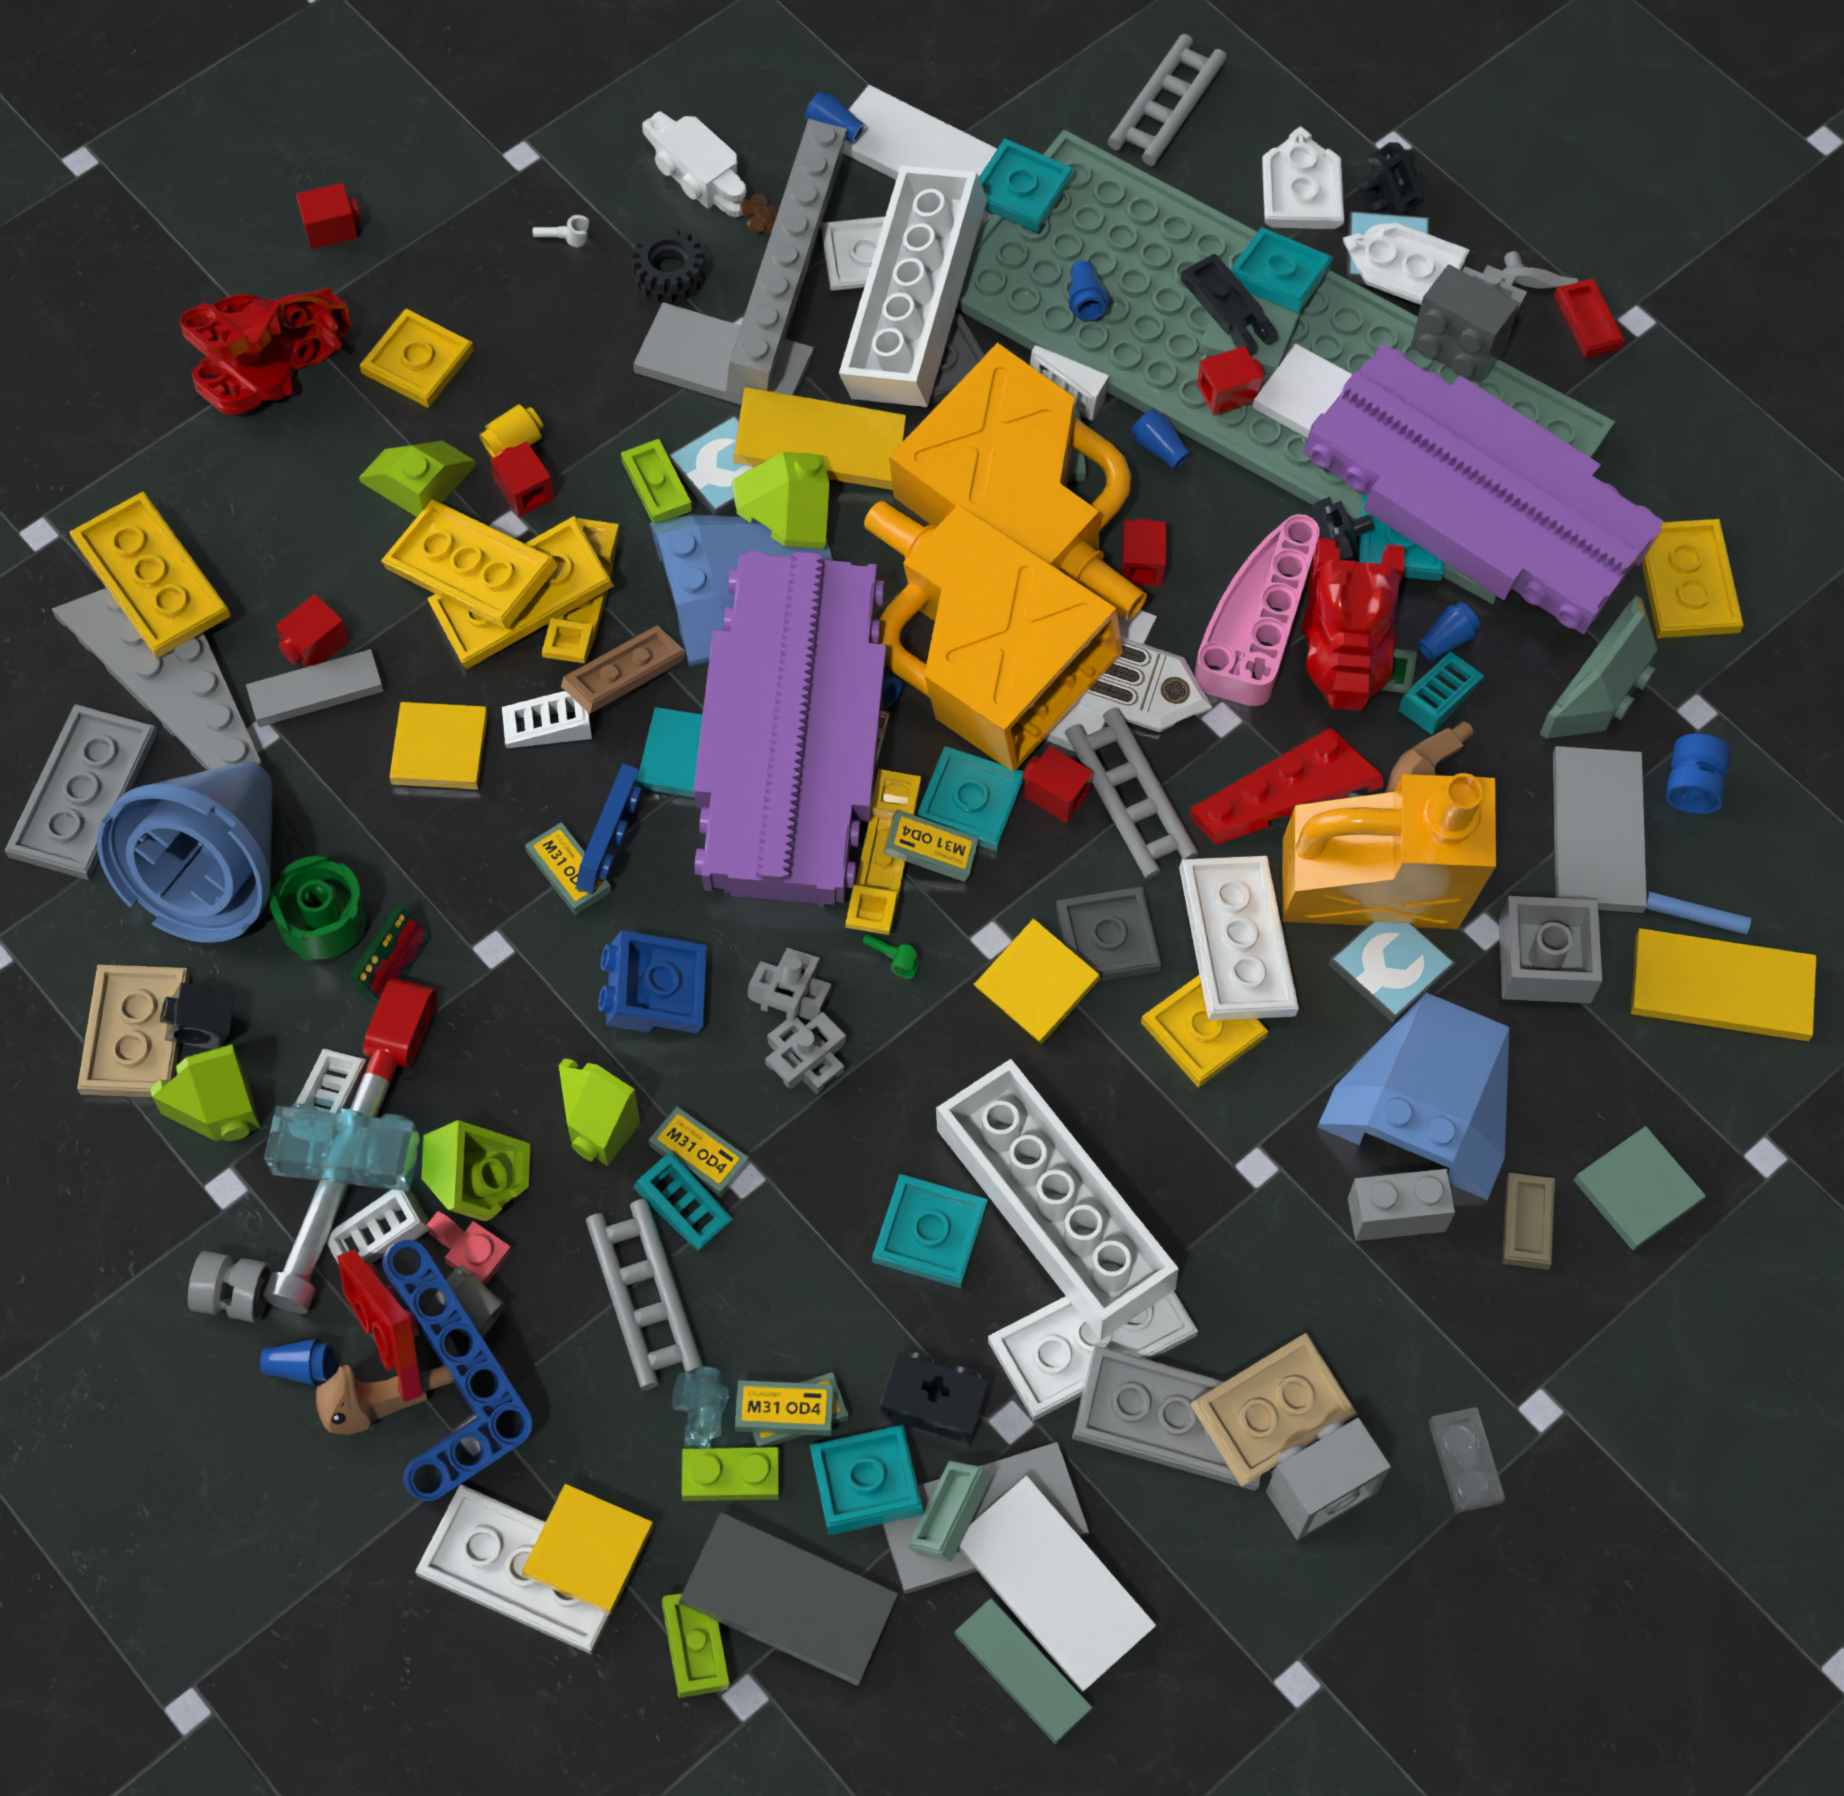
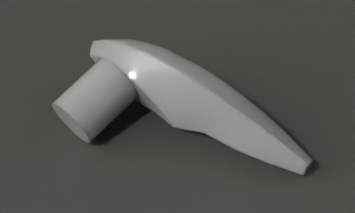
M1509 252L1504 257L1507 268H1504L1503 272L1516 276L1514 283L1521 286L1550 289L1578 282L1577 278L1563 277L1547 270L1523 266L1518 252Z

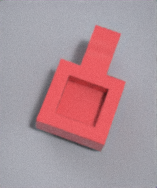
M437 1211L426 1225L430 1229L428 1234L433 1239L451 1249L445 1256L446 1263L454 1269L464 1265L474 1272V1276L485 1286L512 1252L511 1246L474 1221L464 1232L449 1217Z

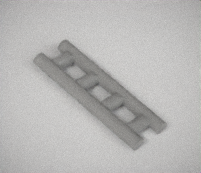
M1180 35L1108 139V145L1114 150H1120L1126 141L1146 150L1142 155V160L1145 164L1154 166L1227 60L1226 53L1216 49L1207 58L1190 50L1193 40L1189 35ZM1180 63L1200 71L1192 84L1172 76ZM1162 89L1182 97L1174 110L1154 102ZM1144 115L1164 123L1155 137L1135 128Z
M1112 708L1103 714V718L1108 725L1107 727L1087 736L1080 724L1069 727L1065 734L1082 765L1093 771L1092 783L1145 879L1152 878L1161 871L1155 860L1173 851L1178 850L1182 859L1195 858L1199 854L1198 850L1118 708ZM1117 741L1128 762L1106 772L1095 750ZM1137 777L1148 799L1126 808L1115 786ZM1157 813L1169 835L1146 845L1135 823Z
M640 1199L630 1204L634 1217L632 1219L607 1226L604 1215L598 1213L586 1218V1223L641 1390H649L659 1385L656 1370L682 1362L686 1374L694 1375L703 1371L704 1366L647 1199ZM640 1236L647 1260L621 1268L613 1244ZM654 1277L661 1302L635 1310L627 1286ZM668 1319L676 1344L649 1353L641 1328Z

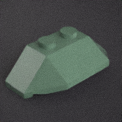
M1634 595L1594 652L1548 712L1540 735L1548 739L1606 731L1615 717L1621 721L1624 719L1635 701V698L1631 697L1634 690L1639 688L1643 691L1657 670L1651 664L1658 649L1642 598Z

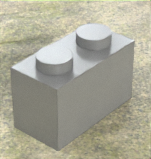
M1446 1169L1355 1178L1347 1198L1355 1241L1446 1232L1455 1214Z

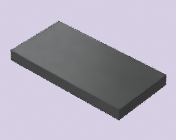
M721 1512L680 1597L679 1604L858 1686L898 1593Z

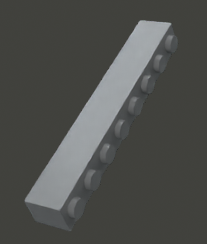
M808 119L729 361L726 392L743 396L744 387L765 391L770 389L821 223L840 168L846 128Z

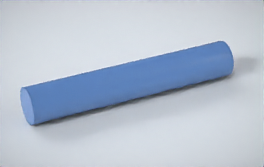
M1650 891L1646 898V909L1745 935H1747L1750 928L1751 918Z

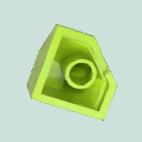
M444 441L384 449L361 474L359 480L367 487L418 517L432 499L442 503L476 466V462Z
M781 452L733 479L731 486L736 511L739 516L749 523L755 519L772 530L770 537L783 546L824 549L827 533L829 479L823 455Z
M233 1045L186 1057L176 1066L177 1076L170 1082L159 1080L150 1088L152 1098L162 1115L214 1141L222 1139L226 1141L239 1140L246 1137L250 1131L261 1129L249 1081Z
M564 1058L559 1064L567 1126L572 1142L571 1146L586 1160L593 1161L596 1158L608 1166L640 1126L635 1089L599 1065L587 1063L580 1070L576 1069L579 1065L574 1060Z
M457 1120L423 1136L421 1179L449 1211L487 1221L502 1210L501 1207L509 1200L520 1195L529 1187L531 1143Z

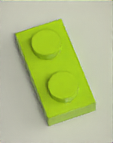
M659 439L621 453L622 463L652 523L672 519L692 511L691 501Z
M778 1447L682 1449V1500H779Z
M682 1593L663 1596L662 1607L678 1697L683 1698L727 1690L729 1679L718 1621L679 1604Z

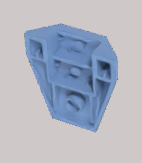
M689 514L657 523H650L660 562L663 561L678 614L679 632L689 666L709 662L713 630L724 631L725 608L733 607L735 594H728L730 568L738 569L739 553L748 554V551L766 552V555L791 557V554L798 551L812 552L823 556L824 560L833 561L827 539L824 549L783 546L770 537L772 530L756 519L749 523L742 517Z
M1426 992L1335 1086L1317 1128L1357 1145H1360L1366 1132L1450 1168L1447 1174L1450 1185L1488 1200L1505 1159L1509 1027Z

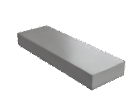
M371 649L246 684L258 727L384 692Z

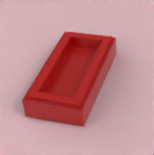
M1593 278L1556 288L1554 297L1584 358L1622 349L1625 340Z

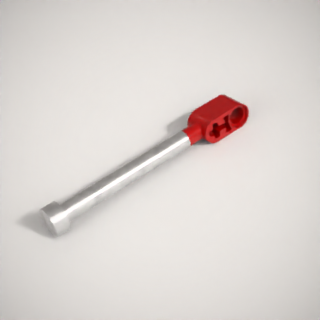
M394 977L390 978L387 982L364 1039L363 1053L365 1056L371 1057L283 1272H273L267 1283L263 1298L270 1304L292 1313H307L316 1291L315 1287L309 1283L397 1065L409 1068L416 1058L435 1010L437 1001L436 989Z

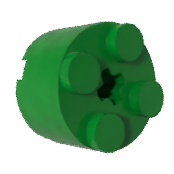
M310 856L296 860L283 869L279 874L280 879L274 889H271L269 902L280 935L292 951L297 953L303 960L314 961L316 959H328L347 952L354 945L361 943L366 933L367 909L357 878L349 867L342 863L340 865L328 861L327 857Z

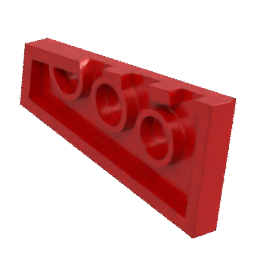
M1329 728L1190 808L1191 820L1218 845L1269 827V820L1281 816H1290L1291 818L1295 805L1349 798L1348 793L1365 787L1369 792L1382 788L1383 775L1333 729Z

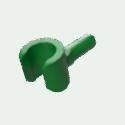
M870 934L865 935L863 939L864 944L893 959L890 969L894 974L906 979L914 978L919 961L916 951L912 946L902 944L896 947Z

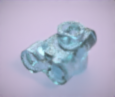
M700 1367L695 1374L681 1372L676 1379L673 1389L672 1406L674 1410L688 1412L684 1436V1447L686 1449L710 1448L711 1439L721 1435L722 1413L728 1401V1387L720 1384V1371L716 1368Z

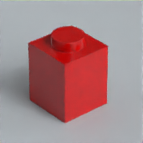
M343 183L296 194L311 249L358 238L354 222L361 221L355 197L347 199Z
M1242 346L1200 360L1196 385L1212 415L1215 416L1253 403L1260 391L1261 383L1264 382V373L1257 359L1253 360L1247 348Z
M527 441L516 447L506 448L490 459L494 482L518 518L555 500L551 476Z
M1146 518L1124 520L1121 540V575L1135 586L1162 587L1166 566V522L1153 521Z
M315 594L276 624L281 640L278 644L281 653L292 664L299 662L305 668L325 662L349 642L343 620Z
M1049 746L1040 758L1034 756L1023 772L1022 778L1025 779L1024 798L1068 823L1091 792L1093 771Z

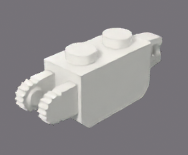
M659 111L642 123L643 134L656 149L655 162L663 174L666 176L671 175L681 184L684 192L691 199H697L707 209L715 204L723 212H726V215H730V217L743 216L740 211V205L745 201L746 184L740 181L738 177L737 154L696 117L684 116L676 122Z

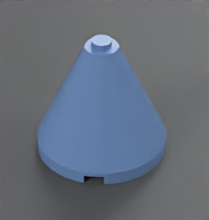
M241 762L141 786L121 796L101 821L97 835L100 863L116 893L129 907L137 901L157 917L152 923L153 926L179 938L213 943L230 940L243 934L260 916L270 894L273 784L269 774L255 763Z

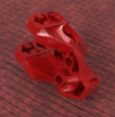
M330 288L310 293L289 295L279 300L263 299L254 294L240 293L226 297L210 306L202 303L184 312L180 317L184 338L207 357L201 360V364L192 372L195 389L198 394L217 410L229 415L246 412L260 405V400H279L285 395H291L293 393L291 382L294 371L304 366L317 365L331 355L334 350H339L342 346L340 341L351 328L347 303L334 295ZM210 376H219L214 379H205Z
M1318 538L1310 570L1308 607L1301 626V632L1308 641V656L1305 665L1313 683L1322 691L1332 709L1362 711L1369 699L1386 685L1393 672V654L1397 640L1394 610L1398 600V590L1404 568V546L1386 544L1380 564L1339 560L1340 548H1336V539Z

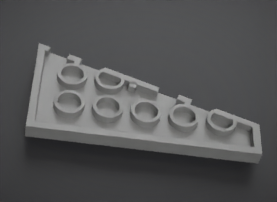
M107 588L52 609L55 618L74 633L79 642L105 665L106 669L147 711L150 710L161 721L163 727L172 736L175 735L189 749L191 755L206 770L241 762H252L263 768L204 633L197 635L156 659Z

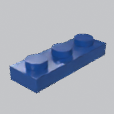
M622 763L581 861L575 889L592 894L598 879L607 880L615 857L609 854L612 845L621 846L628 827V821L623 820L626 811L635 812L641 796L642 788L635 786L639 769Z

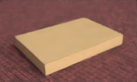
M97 965L77 1087L81 1095L152 1097L150 1088L159 1080L170 1082L175 1077L180 1043L165 1040L167 1024L160 1023V1015L165 997H172L180 983L189 984L190 974L187 968Z
M1307 1333L1190 1404L1241 1487L1278 1465L1277 1458L1289 1448L1297 1444H1301L1305 1448L1319 1439L1317 1437L1319 1432L1338 1420H1342L1344 1423L1357 1415L1354 1407Z

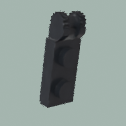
M1216 253L1181 271V282L1227 335H1231L1233 343L1237 348L1245 346L1250 356L1256 353V342L1252 334L1250 335L1249 331L1245 328L1250 323L1254 333L1264 344L1268 346L1277 341L1278 335L1275 326L1270 323L1269 319L1262 312L1261 305Z

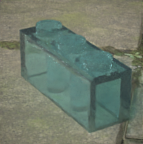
M297 1103L291 1107L276 1106L264 1158L272 1175L410 1191L420 1137L414 1122H410L407 1118L400 1115L386 1114L382 1118L364 1116L362 1113L351 1109H339L337 1113L319 1111L308 1104Z

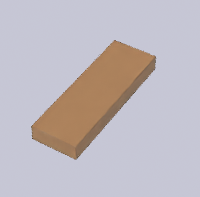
M657 625L563 677L561 687L591 714L680 664L684 660L686 651Z

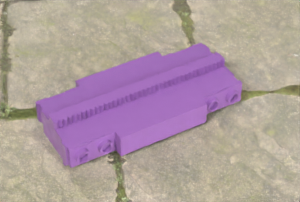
M1383 342L1377 347L1373 359H1368L1359 371L1352 374L1344 384L1341 394L1325 414L1321 412L1313 422L1303 454L1308 456L1315 465L1333 472L1345 480L1352 489L1367 494L1368 498L1363 510L1502 600H1505L1513 589L1520 593L1530 604L1540 606L1557 617L1561 624L1575 629L1583 635L1587 632L1591 623L1595 622L1635 565L1639 566L1661 532L1662 528L1660 527L1664 522L1656 517L1648 508L1635 505L1621 496L1612 485L1603 483L1594 476L1601 464L1461 375L1450 386L1436 373L1426 372L1410 362L1403 352L1392 349Z
M748 551V554L739 553L738 569L730 568L728 594H735L733 607L725 608L724 631L713 630L694 783L696 807H702L699 831L701 834H706L705 849L697 848L695 875H701L704 890L713 891V888L724 889V893H730L733 897L818 904V907H824L825 904L835 905V902H844L846 888L854 887L856 862L848 861L850 846L858 847L860 821L870 822L886 666V644H879L880 620L873 619L874 606L882 607L884 581L877 580V564H868V567L851 565V562L824 560L823 556L817 553L800 551L791 554V557L766 555V552Z

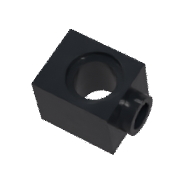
M180 983L173 996H166L162 1005L160 1023L167 1024L165 1040L212 1050L220 1048L229 1036L235 993Z

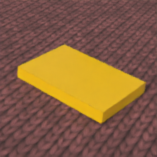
M1720 519L1663 522L1660 527L1662 528L1661 532L1641 562L1657 638L1740 633L1744 625Z

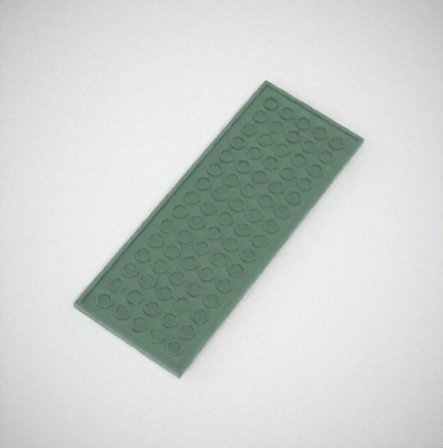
M1063 130L1043 155L1075 168L1074 178L1038 233L998 215H993L976 237L956 309L1030 350H1033L1036 345L1109 375L1106 392L1144 413L1151 409H1156L1160 414L1165 413L1175 430L1302 500L1314 505L1317 501L1330 497L1333 504L1342 501L1350 521L1361 517V501L1365 493L1352 489L1345 480L1328 469L1315 465L1308 456L1303 454L1307 440L1305 436L1252 408L1253 403L1213 416L1196 385L1200 360L1212 357L1199 352L1200 342L1211 315L1181 282V271L1215 253L1230 270L1257 234V231L1076 135ZM1079 261H1089L1094 265L1095 272L1109 298L1105 313L1096 320H1080L1069 308L1070 270ZM1330 270L1301 309L1300 317L1282 359L1283 361L1294 345L1297 344L1353 374L1359 371L1368 359H1373L1377 347L1383 342L1392 349L1403 352L1410 362L1426 372L1436 373L1450 386L1460 376L1454 369L1434 358L1424 356L1418 349L1411 346L1418 319L1417 316ZM1500 360L1497 361L1481 384L1468 377H1464L1592 459L1611 433L1615 421ZM1264 373V382L1261 383L1260 391L1272 375ZM1444 562L1442 577L1491 604L1495 603L1498 598L1496 595Z

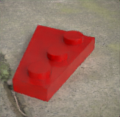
M355 1249L337 1255L343 1294L366 1335L373 1333L379 1349V1358L386 1371L396 1368L399 1383L397 1390L404 1403L421 1397L422 1391L414 1345V1337L419 1335V1329L410 1309L404 1310L400 1306L391 1286L385 1287L382 1284L375 1266L372 1263L367 1265Z

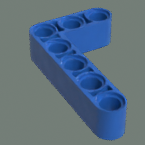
M402 1240L386 1250L383 1257L385 1274L407 1309L412 1311L417 1325L476 1416L475 1419L439 1441L406 1465L403 1472L405 1489L417 1499L433 1501L522 1444L529 1437L532 1430V1418L427 1250L414 1240ZM408 1248L417 1254L419 1265L417 1270L410 1276H403L394 1269L393 1257L399 1249ZM426 1289H435L443 1296L444 1307L436 1316H427L419 1308V1297ZM454 1329L464 1331L470 1340L467 1352L460 1357L451 1356L444 1346L446 1335ZM485 1369L493 1375L495 1387L491 1394L480 1398L472 1392L470 1380L477 1371ZM507 1410L516 1412L520 1418L519 1431L510 1438L502 1437L496 1429L498 1416ZM472 1437L480 1446V1454L473 1463L462 1465L456 1459L455 1447L461 1439ZM431 1464L439 1473L437 1486L428 1492L418 1491L413 1483L414 1473L420 1466Z

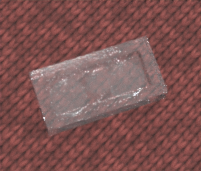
M1478 1408L1432 1416L1429 1420V1425L1455 1513L1501 1504L1505 1496Z

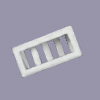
M1035 345L1031 353L1030 366L1075 397V405H1079L1080 415L1094 421L1105 403L1109 375ZM1041 365L1044 366V367H1045L1046 369H1048V370L1046 371V370H1044V369H1041Z
M566 691L502 707L506 749L592 739L589 713ZM575 712L576 718L567 720V713ZM551 714H558V723L551 724ZM533 716H541L542 727L534 728ZM516 718H524L525 731L517 733Z
M327 1049L322 1050L288 1117L291 1136L294 1139L327 1148L335 1146L366 1068V1059ZM328 1070L347 1074V1077L344 1079L326 1073ZM321 1086H322V1087H326V1088H330V1089H334V1090H338L339 1093H334V1092H331V1091L323 1090V1089H321ZM316 1103L332 1108L331 1110L314 1106V1104Z
M399 1184L330 1231L326 1243L338 1263L337 1255L350 1251L344 1239L352 1236L360 1251L358 1254L368 1265L384 1257L386 1250L393 1244L402 1240H415L428 1232L430 1229L426 1225L429 1220L415 1195ZM401 1209L407 1217V1220L404 1222L401 1221L397 1214V1211ZM386 1218L392 1229L388 1233H385L379 1222ZM367 1227L375 1239L371 1244H369L362 1232Z

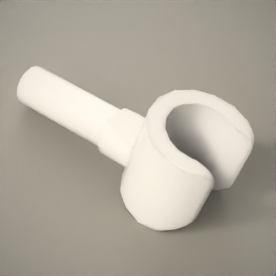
M575 215L568 219L567 226L534 227L533 237L566 238V241L571 246L581 247L587 241L586 231L588 230L589 220L585 216Z

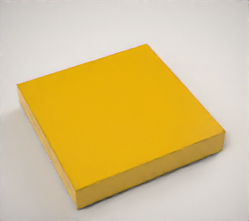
M405 309L360 364L361 373L429 408L474 352L473 342Z
M400 702L389 777L391 785L478 789L488 716L486 707Z
M1032 919L974 983V986L1042 1045L1101 977L1041 924Z
M1200 974L1144 1014L1141 1019L1142 1025L1198 1088L1267 1038L1268 1030L1257 1018L1208 1021Z
M565 1484L524 1565L522 1575L611 1615L654 1527L653 1522Z

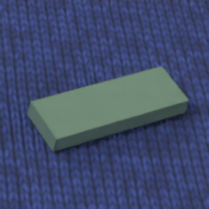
M991 1598L955 1630L954 1635L1055 1745L1091 1712L1092 1707Z

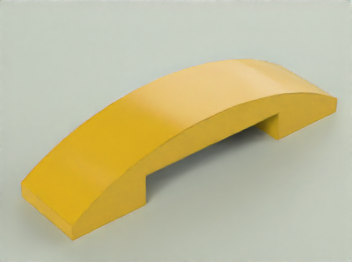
M578 518L577 521L611 579L619 524ZM608 590L557 619L551 618L542 650V657L578 663L586 662L600 625Z
M878 769L871 801L870 822L868 823L856 884L851 895L845 928L885 935L890 934L906 861L883 854L894 813L900 810L915 816L921 776Z

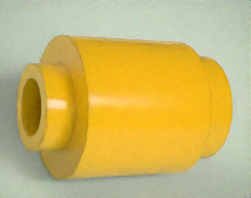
M518 404L487 424L486 431L479 434L486 450L493 458L502 450L516 447L526 441L532 446L542 439L539 430L544 427L539 416L531 407L525 410Z

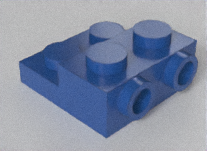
M621 930L610 945H605L601 957V970L609 972L608 986L604 985L602 987L598 1002L599 1011L607 1013L606 1026L647 1033L654 1026L698 1033L703 1028L706 945Z

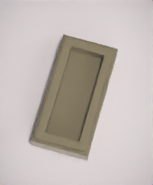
M1517 1173L1508 1174L1506 1178L1502 1264L1546 1270L1550 1268L1552 1260L1555 1178Z

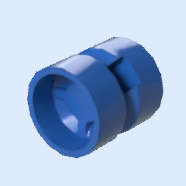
M1688 734L1678 738L1674 744L1671 760L1672 771L1670 772L1665 797L1667 802L1673 808L1691 814H1709L1719 810L1724 799L1725 777L1728 773L1731 757L1730 746L1725 741L1707 734Z

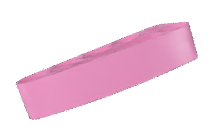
M1297 514L1286 519L1252 552L1232 579L1208 624L1198 651L1194 676L1204 693L1248 706H1260L1269 701L1279 674L1311 569L1317 539L1319 538L1320 529L1313 518ZM1293 540H1300L1304 543H1297ZM1282 574H1290L1294 577H1286ZM1271 608H1280V609H1282L1283 611H1282V612H1279V611H1275V610H1273V609H1271ZM1261 642H1268V643L1272 644L1273 646H1264V645H1262V644H1260V643H1261ZM1207 666H1218L1221 670H1212Z

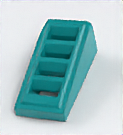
M1450 651L1402 697L1398 711L1433 735L1482 682L1484 675ZM1450 667L1453 668L1455 671L1460 673L1468 680L1466 682H1463L1461 679H1459L1450 671H1448V669ZM1441 677L1445 678L1458 689L1454 691L1439 679ZM1434 686L1436 689H1438L1443 694L1448 696V698L1445 700L1443 697H1441L1436 692L1431 690V688ZM1426 696L1431 701L1436 703L1439 707H1433L1431 704L1422 699V697Z
M671 1151L637 1180L633 1186L636 1192L643 1199H647L648 1204L697 1251L733 1220ZM669 1174L674 1181L660 1193L655 1185ZM682 1187L688 1193L672 1206L667 1199ZM695 1199L701 1206L684 1219L679 1213ZM709 1212L714 1219L697 1233L691 1226Z

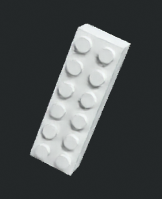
M900 166L839 371V375L851 399L928 407L987 202L977 172Z
M1012 1059L936 1107L937 1131L1100 1340H1103L1176 1289L1179 1268Z

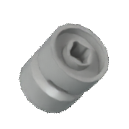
M202 1251L194 1264L188 1288L189 1309L211 1315H219L223 1310H226L229 1318L253 1323L258 1322L267 1304V1301L263 1298V1293L272 1274L270 1263L241 1258L235 1264L231 1255Z

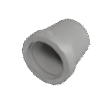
M460 1265L450 1274L446 1282L483 1338L502 1312L504 1302L474 1276V1272L464 1265ZM437 1291L427 1309V1316L438 1315L444 1307V1299L439 1291ZM454 1329L468 1337V1335L464 1331L460 1329Z

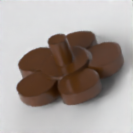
M755 193L750 197V200H745L741 203L740 211L745 217H751L747 221V226L753 233L759 234L763 230L767 236H770L778 209L773 204L767 206L766 198L761 194Z

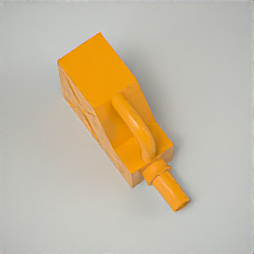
M997 343L889 456L894 498L929 524L936 526L959 504L1116 607L1117 615L1125 621H1129L1140 611L1146 601L1147 594L1103 561L1104 554L1102 550H1099V532L1121 509L1130 493L1132 475L1126 458L1112 443L1075 418V397ZM1073 447L1098 464L1105 472L1107 478L1104 490L1091 505L1067 489Z
M884 501L877 502L869 510L864 521L865 529L905 556L903 565L908 580V585L886 607L879 618V644H886V666L894 674L931 699L935 719L1014 772L1123 653L1116 607L959 504L938 526L928 525L926 527H923ZM918 610L935 621L927 664L906 651L900 641L901 630Z
M1467 773L1456 774L1455 776L1402 774L1394 792L1295 805L1283 836L1282 922L1344 925L1394 922L1412 923L1416 928L1458 929L1496 868L1495 778L1475 777Z

